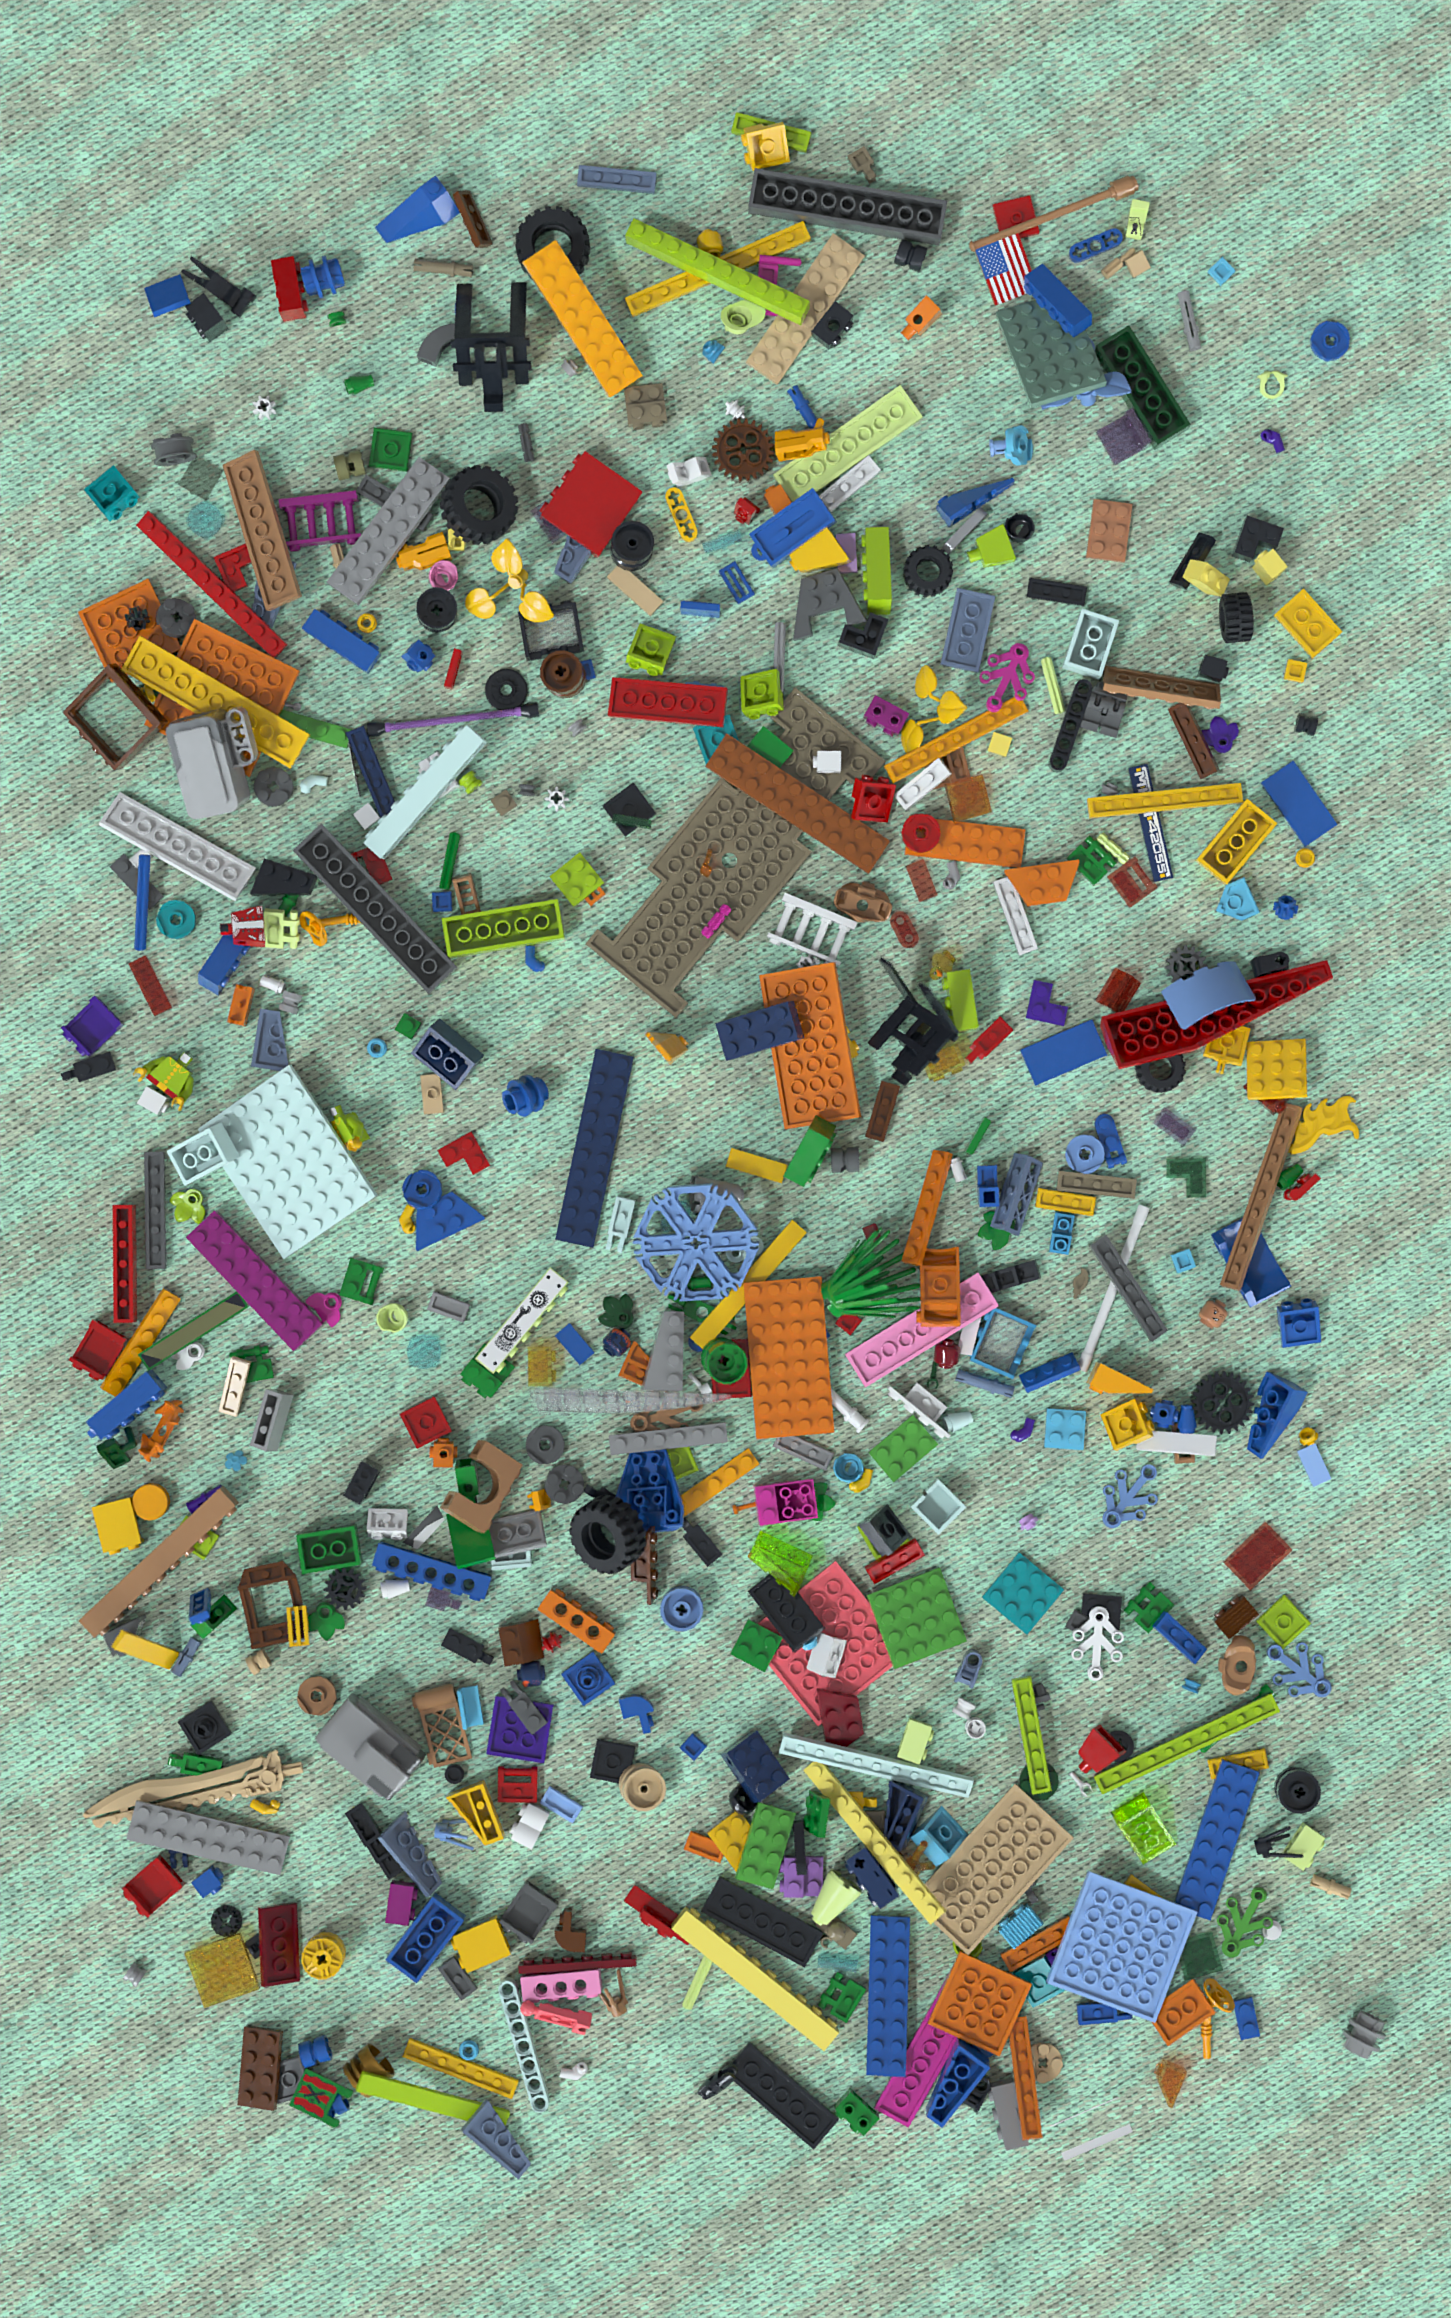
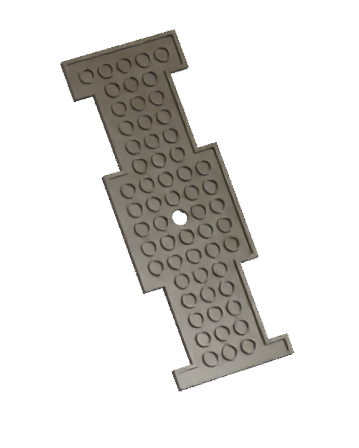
M794 688L783 701L784 710L778 711V715L770 717L771 720L785 730L779 739L794 750L780 769L827 800L831 799L845 780L854 786L855 778H861L862 775L874 777L886 762L797 688ZM817 751H841V772L817 773V768H813V756H817ZM720 778L648 866L647 869L661 880L657 888L613 941L597 929L585 945L677 1018L688 1002L674 992V990L719 934L724 931L738 943L812 853V851L797 840L803 831L738 788L735 790ZM727 853H732L737 858V864L733 868H726L722 864V857ZM723 904L728 905L731 908V912L728 916H725L724 921L716 931H713L712 936L709 939L703 936L701 931L705 926H708L707 923L715 913L720 911L719 908Z

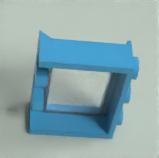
M995 1308L985 1314L983 1320H986L984 1328L979 1327L976 1336L978 1342L976 1346L974 1345L972 1356H968L971 1357L970 1361L1014 1379L1015 1372L1037 1325Z

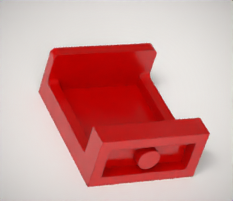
M92 1319L87 1333L73 1356L69 1358V1361L72 1362L74 1368L80 1371L84 1369L89 1372L88 1376L94 1380H104L129 1338L102 1322Z
M159 1854L125 1884L122 1890L124 1891L123 1895L128 1901L132 1900L138 1913L148 1918L186 1883Z

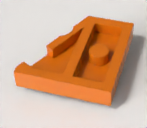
M636 1341L632 1342L618 1376L642 1386L650 1358L638 1346Z

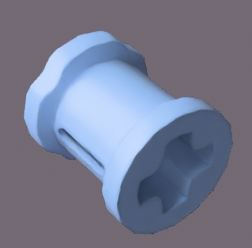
M1006 438L1005 440L998 441L989 439L991 457H994L996 454H1004Z

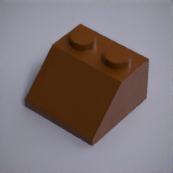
M538 1619L499 1625L498 1631L505 1667L544 1658Z

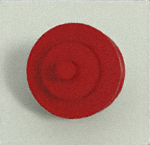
M550 1631V1637H542L544 1640L542 1641V1650L546 1649L548 1652L554 1653L553 1648L556 1646L561 1648V1634L557 1636L556 1633L553 1634Z

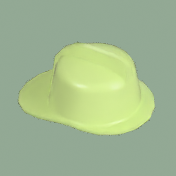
M744 299L724 307L720 317L725 325V330L738 335L745 333L748 328L761 323L765 318L766 311L765 308Z

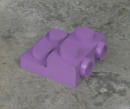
M784 1855V1861L780 1865V1873H784V1880H780V1892H783L784 1897L803 1898V1896L819 1895L823 1886V1856H806L807 1875H797L795 1856Z

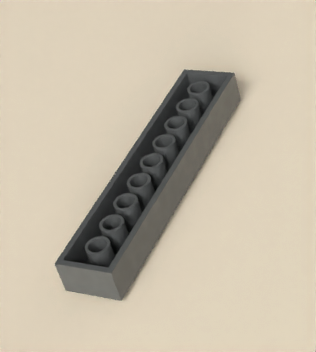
M755 168L748 204V214L795 222L804 221L807 224L940 246L947 201Z
M320 824L293 849L296 855L428 994L458 968L323 824Z

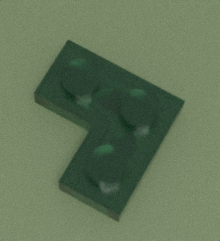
M1206 1158L1166 1159V1178H1186V1198L1206 1197Z

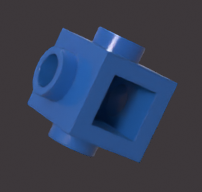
M418 639L411 644L401 657L407 662V666L412 671L418 673L423 669L427 671L433 665L431 660L435 655L432 653L433 650L430 646L423 644Z
M1161 1400V1403L1156 1402L1150 1412V1417L1153 1418L1152 1422H1156L1157 1427L1167 1429L1169 1425L1175 1426V1422H1178L1180 1415L1178 1407L1173 1406V1401ZM1162 1410H1166V1417H1161Z

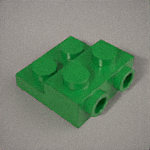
M486 1343L482 1345L460 1373L463 1376L461 1380L468 1386L473 1384L477 1387L478 1390L476 1392L485 1399L487 1396L492 1398L515 1368L513 1364L505 1359L504 1363L506 1365L500 1373L495 1371L492 1374L475 1360L487 1345Z

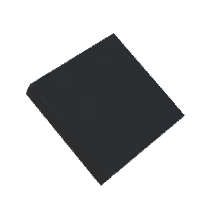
M634 783L602 805L625 837L656 815V812Z
M597 1739L590 1778L619 1784L623 1771L632 1765L635 1746Z

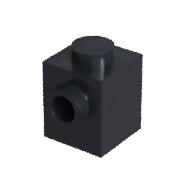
M1205 654L1197 676L1220 683L1223 678L1226 679L1229 667L1226 666L1228 661Z

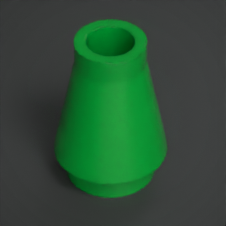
M372 375L348 376V379H344L347 394H353L354 396L373 387L374 381Z
M1296 1163L1292 1167L1281 1171L1277 1186L1283 1191L1289 1189L1304 1172L1301 1166Z

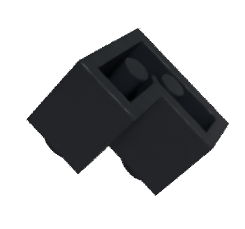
M204 293L185 306L188 311L185 315L192 324L196 322L194 327L203 340L207 338L211 342L228 330L225 321Z
M1247 515L1243 521L1232 557L1250 563L1258 545L1275 550L1279 545L1284 528Z
M870 612L864 631L845 624L838 646L874 659L889 619Z

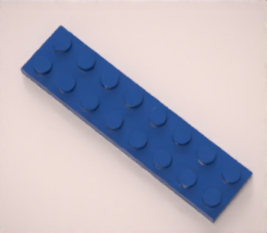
M1221 1759L1174 1901L1177 1904L1196 1910V1916L1210 1921L1260 1774L1258 1770Z
M871 1915L866 2075L906 2077L910 1916Z

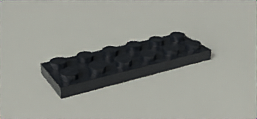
M719 1876L701 1909L702 1913L804 1968L823 1934V1931L722 1876Z
M750 2041L730 2063V2065L735 2064L738 2066L734 2082L813 2150L838 2122V2116Z

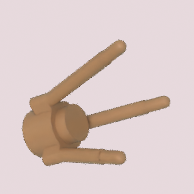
M619 1969L616 1972L621 1999L619 1996L612 1998L607 1988H604V1992L608 2000L602 1992L598 1994L608 2011H611L613 2017L623 2015L627 2011L625 2005L628 2004Z

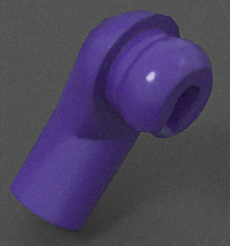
M1265 429L1261 432V439L1273 444L1276 454L1285 451L1278 432L1270 429Z
M1026 1417L1023 1428L1011 1432V1439L1016 1442H1022L1029 1438L1032 1434L1035 1420Z

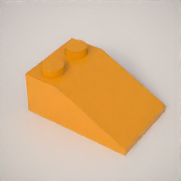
M1099 1362L1095 1363L1086 1383L1090 1384L1089 1389L1099 1394H1102L1103 1391L1106 1393L1153 1392V1389Z

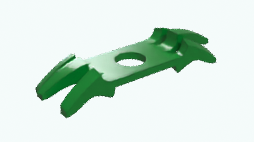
M668 1294L667 1297L684 1307L680 1309L668 1304V1308L676 1312H684V1315L700 1323L705 1318H699L696 1310L699 1307H705L708 1310V1316L715 1308L700 1300L679 1302L680 1299L673 1300L674 1296ZM728 1323L725 1326L733 1330H736L737 1328L731 1323ZM722 1330L720 1332L724 1335L728 1334V1332L725 1330Z

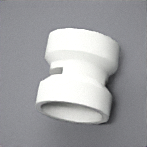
M971 1717L965 1724V1730L971 1738L979 1739L985 1734L986 1728L980 1718Z

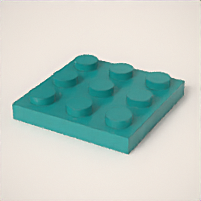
M1018 1552L983 1594L982 1598L1028 1635L1064 1589Z

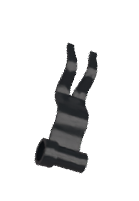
M191 256L190 260L210 280L200 278L182 269L181 273L232 307L230 311L240 318L250 302L253 303L257 296L245 287L240 290Z

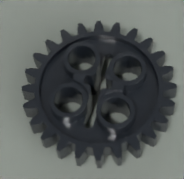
M1214 1371V1377L1206 1374L1207 1381L1201 1378L1202 1385L1195 1384L1198 1391L1191 1392V1394L1196 1396L1190 1402L1195 1403L1193 1410L1197 1411L1194 1414L1195 1418L1200 1417L1198 1424L1205 1422L1204 1429L1207 1430L1211 1426L1212 1433H1215L1218 1429L1221 1435L1224 1429L1228 1434L1231 1433V1428L1238 1431L1237 1425L1239 1424L1244 1427L1243 1420H1250L1247 1413H1253L1249 1409V1406L1255 1405L1249 1402V1399L1254 1397V1395H1248L1251 1388L1244 1387L1247 1383L1245 1380L1239 1382L1241 1376L1238 1375L1233 1379L1232 1372L1229 1373L1228 1377L1225 1371L1221 1372V1376H1219L1217 1371ZM1217 1384L1224 1386V1391L1221 1394H1216L1215 1392ZM1229 1388H1232L1231 1393L1226 1397ZM1235 1394L1240 1396V1402L1237 1405H1233L1231 1402V1398ZM1226 1397V1399H1225V1403H1227L1226 1406H1221V1407L1219 1408V1410L1217 1411L1216 1416L1213 1418V1417H1212L1213 1413H1214V1412L1218 1409V1407L1220 1406V1403L1218 1402V1400H1219V1399H1222V1400H1223V1399ZM1208 1400L1213 1402V1408L1210 1411H1206L1204 1408V1404ZM1223 1411H1228L1230 1414V1418L1227 1421L1221 1420V1413Z

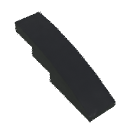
M1036 1259L980 1275L991 1293L1041 1279Z
M363 1803L346 1812L345 1815L363 1845L368 1848L387 1879L391 1880L403 1872V1868L378 1840V1837L383 1832Z

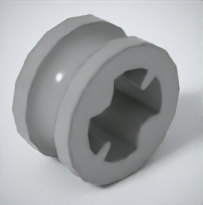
M582 719L577 720L568 728V731L573 732V737H576L587 728L586 724H582Z

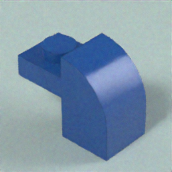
M977 1165V1198L979 1207H999L997 1165Z
M639 1694L620 1697L619 1704L623 1719L639 1715L643 1734L651 1733V1727L654 1726L652 1715L647 1714L654 1711L651 1701Z

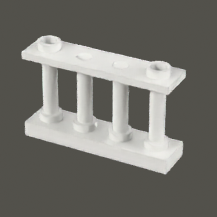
M785 893L782 902L785 903V910L775 934L768 933L767 938H770L769 942L780 946L782 943L806 954H811L823 960L824 964L836 962V966L839 967L841 962L836 960L846 933L850 930L854 931L857 922ZM797 907L803 910L802 914L804 915L791 942L781 937L792 911ZM816 915L821 917V925L811 949L801 946L800 942L810 918ZM833 922L839 925L838 928L840 930L829 957L818 953L828 926Z

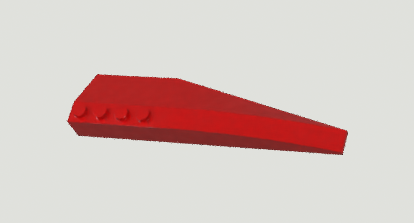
M1325 960L1246 980L1256 998L1255 1001L1241 1002L1217 1010L1198 1020L1187 1029H1181L1166 1000L1102 1016L1100 1028L1105 1043L1119 1070L1195 1051L1333 979V975L1328 961Z

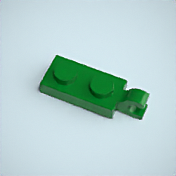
M184 1752L183 1757L170 1753L167 1765L181 1767L180 1773L197 1776L221 1769L223 1759Z

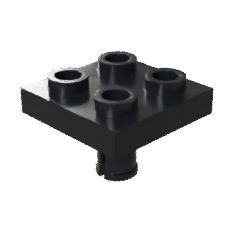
M212 1700L178 1721L197 1755L232 1734Z

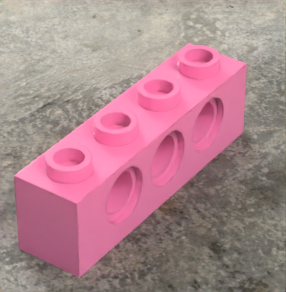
M601 1969L526 1973L520 1977L523 2001L530 2000L533 2003H538L541 1999H548L550 2002L558 2001L562 1997L573 2000L583 1995H586L587 1998H593L601 1994L603 1990ZM579 1979L584 1980L586 1986L583 1988L579 1987L576 1981ZM562 1981L566 1983L567 1988H558L557 1982ZM543 1983L547 1986V1990L540 1991L537 1985Z

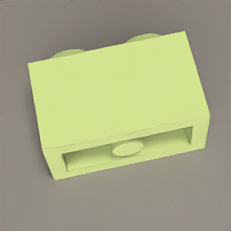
M909 1717L896 1754L897 1757L920 1765L921 1760H925L928 1749H925L927 1741L931 1742L934 1735L932 1725Z
M1302 1822L1282 1853L1303 1854V1858L1285 1859L1304 1871L1305 1868H1309L1313 1863L1314 1854L1323 1848L1325 1837Z

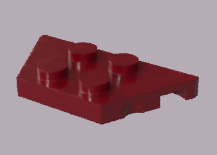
M817 1688L825 1742L848 1747L864 1734L858 1697L850 1694L844 1695L833 1691V1693Z

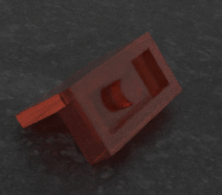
M1115 968L1095 1001L1108 1007L1114 1013L1125 1011L1141 983L1132 975Z

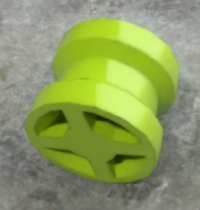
M473 770L465 774L458 781L460 786L465 787V792L468 795L483 783L475 777Z

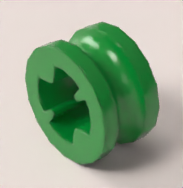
M342 311L330 313L327 316L330 320L329 326L335 327L346 324V319L343 318L345 313Z

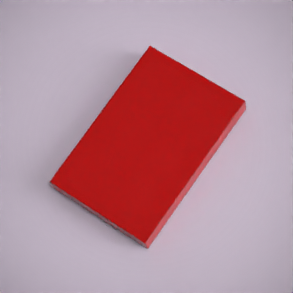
M748 1338L731 1339L744 1351L747 1357L745 1374L732 1384H722L716 1382L711 1377L713 1399L752 1397ZM722 1355V1356H721V1359H720L719 1361H720V1362H723V1358H724L725 1356Z

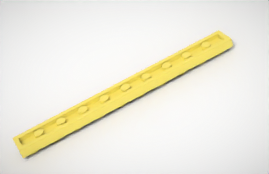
M814 1761L808 1765L803 1771L821 1793L830 1798V1804L931 1925L946 1912L945 1908L827 1765Z

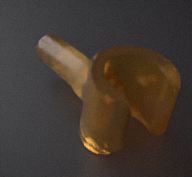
M710 848L707 850L706 858L700 869V873L705 877H709L713 869L708 866L713 851Z

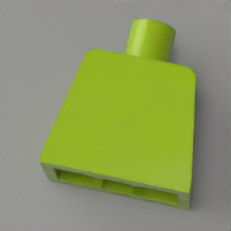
M1004 524L978 537L974 542L977 549L967 552L970 563L981 560L984 568L1009 564L1016 560Z

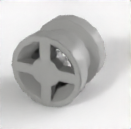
M133 1962L123 1979L131 1981L132 1985L137 1987L147 1970L144 1968L140 1969L137 1963Z

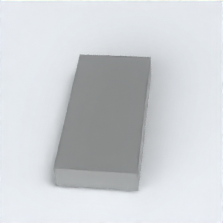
M433 1291L427 1310L464 1323L470 1304Z

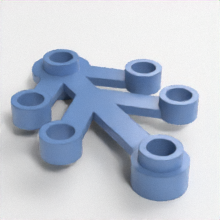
M1146 1464L1142 1466L1140 1477L1128 1492L1125 1480L1127 1478L1126 1472L1122 1469L1115 1472L1120 1502L1116 1507L1113 1499L1114 1487L1111 1485L1104 1486L1103 1494L1106 1496L1107 1510L1104 1512L1102 1520L1107 1527L1116 1528L1122 1521H1142L1145 1519L1146 1513L1142 1509H1136L1130 1513H1122L1128 1506L1155 1505L1158 1498L1153 1493L1134 1498L1147 1480H1153L1156 1477L1157 1470L1153 1465ZM1147 1468H1150L1152 1470V1473L1149 1476L1145 1475V1470ZM1123 1472L1124 1478L1119 1479L1117 1474ZM1107 1487L1112 1488L1111 1494L1105 1493ZM1150 1496L1155 1497V1501L1153 1503L1148 1502V1498ZM1138 1511L1143 1512V1517L1140 1519L1136 1517ZM1110 1515L1116 1516V1520L1114 1522L1109 1521Z
M1299 1642L1295 1647L1299 1653L1300 1666L1284 1655L1283 1649L1279 1645L1271 1644L1267 1648L1266 1653L1271 1660H1279L1295 1672L1284 1675L1280 1673L1274 1674L1272 1681L1275 1685L1279 1686L1286 1682L1306 1680L1311 1684L1302 1687L1291 1685L1288 1688V1694L1291 1697L1314 1693L1318 1697H1326L1330 1694L1332 1687L1329 1680L1324 1678L1322 1666L1324 1659L1321 1655L1314 1654L1311 1657V1662L1315 1665L1316 1678L1309 1672L1308 1646L1306 1643ZM1301 1644L1305 1645V1650L1302 1652L1298 1650ZM1273 1648L1278 1650L1277 1655L1271 1654ZM1316 1656L1321 1658L1319 1663L1314 1662ZM1276 1676L1282 1677V1681L1280 1683L1275 1682ZM1324 1684V1690L1319 1691L1318 1685ZM1292 1688H1297L1295 1695L1291 1694Z

